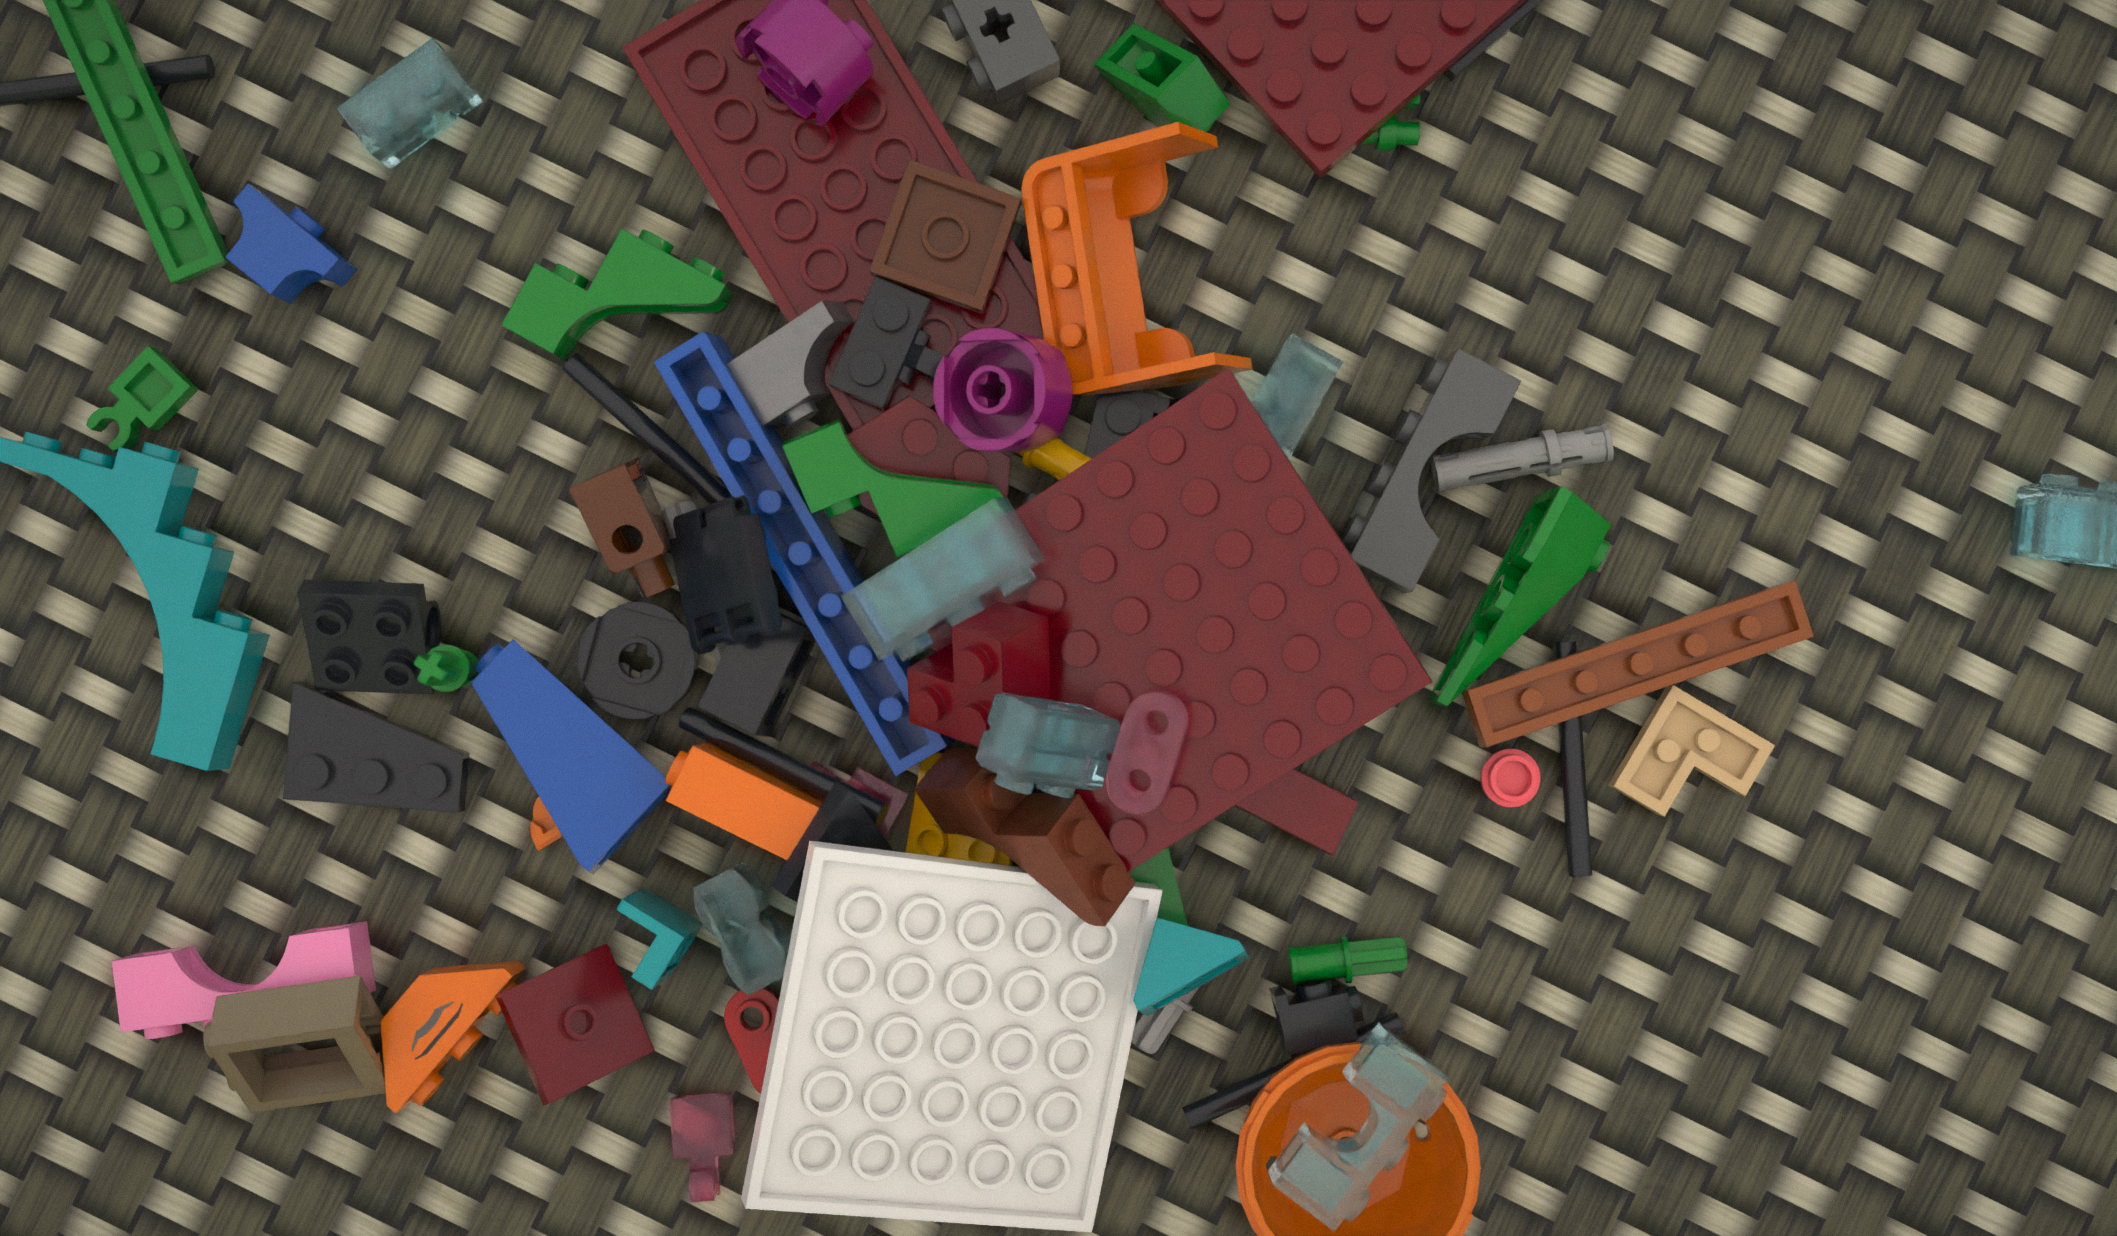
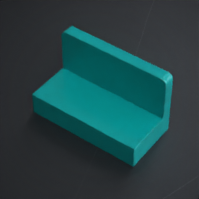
M642 888L624 897L618 905L617 911L657 935L631 977L653 990L675 972L704 923L647 888Z

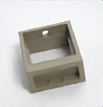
M361 976L216 996L212 1022H208L204 1028L203 1041L205 1051L210 1058L215 1059L226 1075L229 1088L238 1093L250 1113L386 1093L380 1024L383 1015ZM334 1038L338 1044L335 1047L264 1056L260 1050L262 1048Z

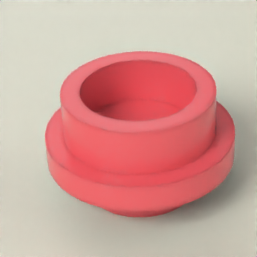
M1502 749L1490 755L1484 762L1480 774L1481 786L1486 796L1494 803L1504 807H1519L1528 803L1536 795L1540 786V771L1535 760L1527 753L1518 749Z

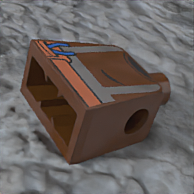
M639 457L569 488L612 575L629 568L643 599L675 585L662 556V553L671 548L669 543L671 538L662 517V510ZM625 525L634 526L641 532L643 537L641 545H634L626 539L624 534Z

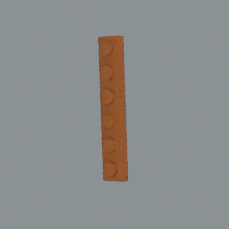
M1796 581L1785 582L1465 689L1462 695L1479 746L1487 748L1812 638L1814 635Z

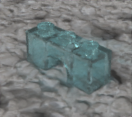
M1380 1023L1376 1025L1342 1071L1348 1082L1367 1096L1369 1113L1364 1126L1351 1137L1332 1139L1320 1134L1304 1122L1267 1171L1274 1187L1334 1232L1344 1219L1352 1222L1363 1211L1371 1196V1191L1367 1189L1381 1169L1388 1172L1397 1165L1409 1145V1141L1405 1139L1406 1135L1419 1118L1427 1121L1435 1114L1447 1093L1442 1087L1449 1078L1440 1068Z

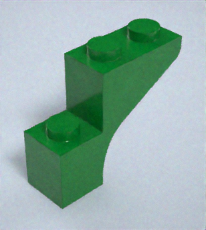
M621 229L588 291L584 289L589 280L575 271L557 263L555 269L551 272L535 263L501 326L558 358L567 361L583 335L593 326L607 318L633 314H715L724 311L728 307L734 294L725 284L721 283L725 273L711 264L694 257L691 264L688 265L671 256L670 254L674 246L659 236L643 229L639 237H636Z
M840 419L784 441L782 445L811 514L825 509L828 517L839 515L859 506L861 501L858 494L869 491L896 557L906 553L910 554L912 560L929 556L945 547L942 538L961 530H965L967 537L976 536L998 522L999 518L997 515L1009 511L1004 497L992 484L887 472L874 466L853 446Z

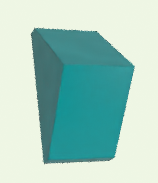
M1157 918L1133 1001L1139 1012L1149 1016L1248 960L1250 956L1239 940Z

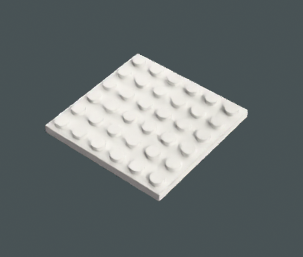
M809 841L741 1196L745 1209L1092 1232L1138 1012L1133 999L1157 919L1163 890L1155 884L1136 882L1107 925L1094 926L1078 917L1021 867Z

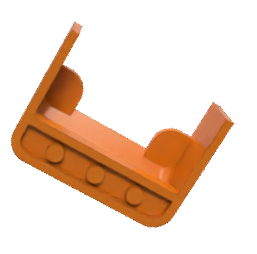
M1175 122L1040 159L1032 164L1025 173L1021 192L1043 337L1046 342L1061 350L1065 356L1074 395H1096L1174 387L1214 378L1227 368L1233 374L1253 370L1251 358L1215 352L1195 356L1191 341L1182 332L1170 328L1147 331L1130 218L1149 214L1156 210L1164 201L1168 189L1166 161L1218 148L1217 136L1186 124Z

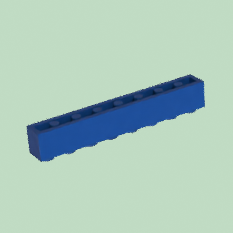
M703 331L654 361V364L731 496L736 498L744 495L749 501L751 514L759 513L761 524L765 531V544L769 561L894 775L897 776L955 742L957 739L910 723L907 668L913 665L911 659L823 509L811 514L782 447L783 440L774 425L762 426L727 366V363L735 358L725 341L720 336Z

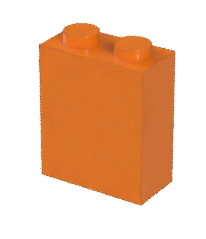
M710 742L693 745L688 753L681 750L674 759L665 779L666 784L673 786L666 799L667 802L785 860H788L825 800Z

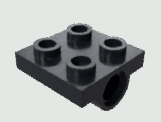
M304 579L297 594L316 690L434 694L435 689L431 686L423 685L417 680L421 669L413 665L415 658L419 654H427L431 649L439 646L441 639L439 605L435 600H426L424 584Z

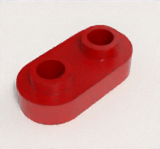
M752 984L741 988L731 997L725 1008L724 1022L752 1085L761 1094L780 995L768 986ZM756 1007L762 1012L764 1021L761 1026L752 1027L745 1022L743 1014L746 1008Z

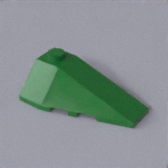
M1563 486L1536 495L1427 700L1437 706H1448L1584 577L1586 571L1594 573L1608 552L1610 542L1604 540V537L1611 524L1576 494Z

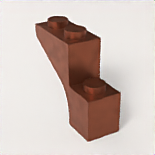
M947 748L914 788L944 834L969 836L997 848L1090 925L1106 926L1136 884L1131 874L1127 873L1124 863L1114 851L1113 846L1080 794L1026 793L1002 755L982 748Z

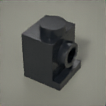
M1330 979L1311 980L1296 985V994L1287 996L1281 986L1269 988L1281 1043L1288 1055L1318 1049L1325 1045L1358 1040L1354 1023L1364 1021L1356 986L1343 988L1340 984L1331 986Z

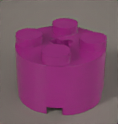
M772 0L736 37L737 48L745 60L752 53L755 54L763 66L756 75L780 101L805 120L815 112L816 125L823 126L873 74V64L867 52L874 43L868 33L854 20L848 18L843 23L827 7L829 4L828 0Z
M982 328L971 331L958 340L960 342L948 356H943L937 366L933 382V399L936 412L942 423L948 425L959 438L958 440L967 447L981 451L1027 452L1037 449L1051 440H1055L1064 431L1072 403V380L1066 365L1065 356L1061 350L1045 340L1025 333L998 328ZM1002 387H1006L1004 397H1001Z

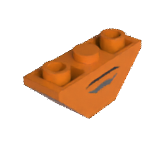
M519 961L436 967L417 977L380 1021L387 1107L394 1113H397L413 1102L421 1107L432 1097L445 1081V1078L438 1072L452 1056L461 1061L478 1043L483 1033L477 1026L490 1011L497 1016L502 1013L495 995L517 985L515 983L516 980L527 969Z

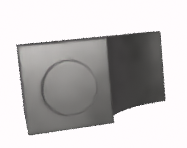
M843 301L819 302L727 363L729 370L762 426L785 424L788 429L796 427L816 415L818 409L815 403L831 394L825 384L826 361L836 339L854 322Z

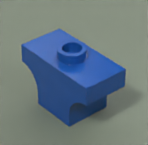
M247 184L233 201L242 214L243 231L239 241L226 255V258L269 294L292 304L308 285L326 280L335 282L343 287L357 271L356 267L319 238L326 229L296 206L289 213L271 197L250 184Z

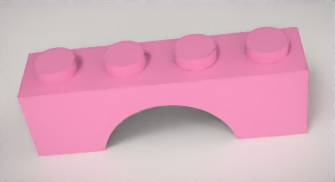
M367 921L309 929L289 936L285 953L279 965L269 977L258 984L236 983L219 976L206 965L194 945L136 953L112 961L120 1031L127 1032L144 1029L145 1039L161 1038L182 1033V1024L202 1021L204 1029L208 1022H212L216 996L353 976H361L370 993L376 991Z

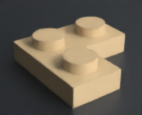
M1670 685L1665 687L1608 786L1655 814L1665 817L1693 768L1734 793L1746 796L1775 745L1678 687Z

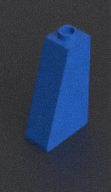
M514 639L505 648L497 644L476 664L474 670L479 675L471 684L577 861L584 869L594 875L665 799L673 786L666 784V777Z

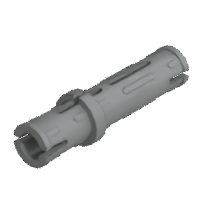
M1601 424L1582 430L1555 433L1554 429L1540 431L1539 437L1528 438L1527 440L1479 447L1456 453L1432 455L1430 464L1434 486L1439 493L1457 489L1458 487L1512 479L1529 474L1545 472L1548 477L1561 475L1562 469L1589 463L1612 461L1614 449L1607 424Z

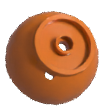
M1357 1042L1325 1045L1296 1057L1274 1073L1251 1103L1240 1128L1236 1158L1239 1199L1251 1228L1257 1236H1463L1473 1218L1472 1211L1477 1202L1481 1172L1477 1134L1465 1106L1447 1081L1421 1061L1387 1046ZM1420 1119L1425 1122L1427 1135L1424 1138L1416 1137V1130L1412 1120ZM1343 1137H1351L1356 1140V1149L1349 1156L1338 1155L1335 1151L1337 1142ZM1272 1156L1275 1158L1278 1173L1274 1176L1269 1175L1266 1164Z

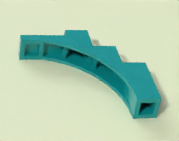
M25 431L22 442L0 437V462L47 475L73 492L102 519L118 538L142 579L157 620L163 658L164 683L161 714L151 755L205 771L230 769L270 635L250 629L253 619L217 610L234 551L214 546L217 535L182 526L199 469L178 463L180 451L144 442L142 452L119 447L116 457L81 448L79 458L60 453L62 441Z

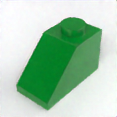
M1135 23L1094 63L1097 70L1156 127L1180 122L1207 132L1212 127L1214 121L1230 106V103L1198 56Z

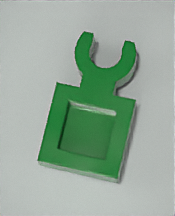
M147 346L108 387L119 401L113 407H102L93 412L86 426L93 431L102 432L111 422L116 421L119 425V434L110 442L108 447L115 452H118L119 447L131 450L139 440L140 426L143 423L149 429L159 431L199 389L158 349Z

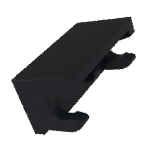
M780 613L782 628L777 634L762 636L759 633L749 635L744 643L738 645L728 644L698 707L754 735L770 737L816 643V639L809 627ZM753 616L746 618L747 623L754 621Z

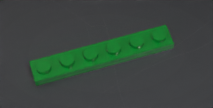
M42 0L172 284H183L231 263L226 258V255L229 253L115 0Z

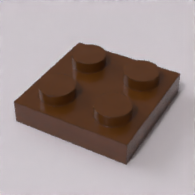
M909 159L869 270L871 276H878L891 283L983 314L1022 204L1021 198Z

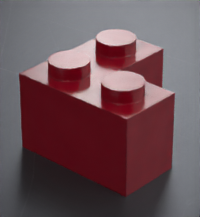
M998 602L953 626L952 644L907 668L910 723L1002 756L1010 754L1051 728L1048 616Z

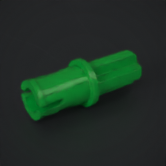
M439 645L431 649L427 654H419L413 665L421 669L417 680L421 684L431 686L433 689L441 692L454 691L461 687H466L474 680L470 677L472 674L479 675L474 670L479 662L477 657L472 652L461 650L453 645Z
M1340 936V942L1302 947L1288 946L1292 984L1301 981L1344 978L1345 983H1352V977L1403 972L1407 969L1406 945L1403 938L1398 936L1348 941L1347 936Z

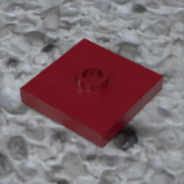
M608 944L601 945L495 995L543 1105L550 1104L655 1051Z

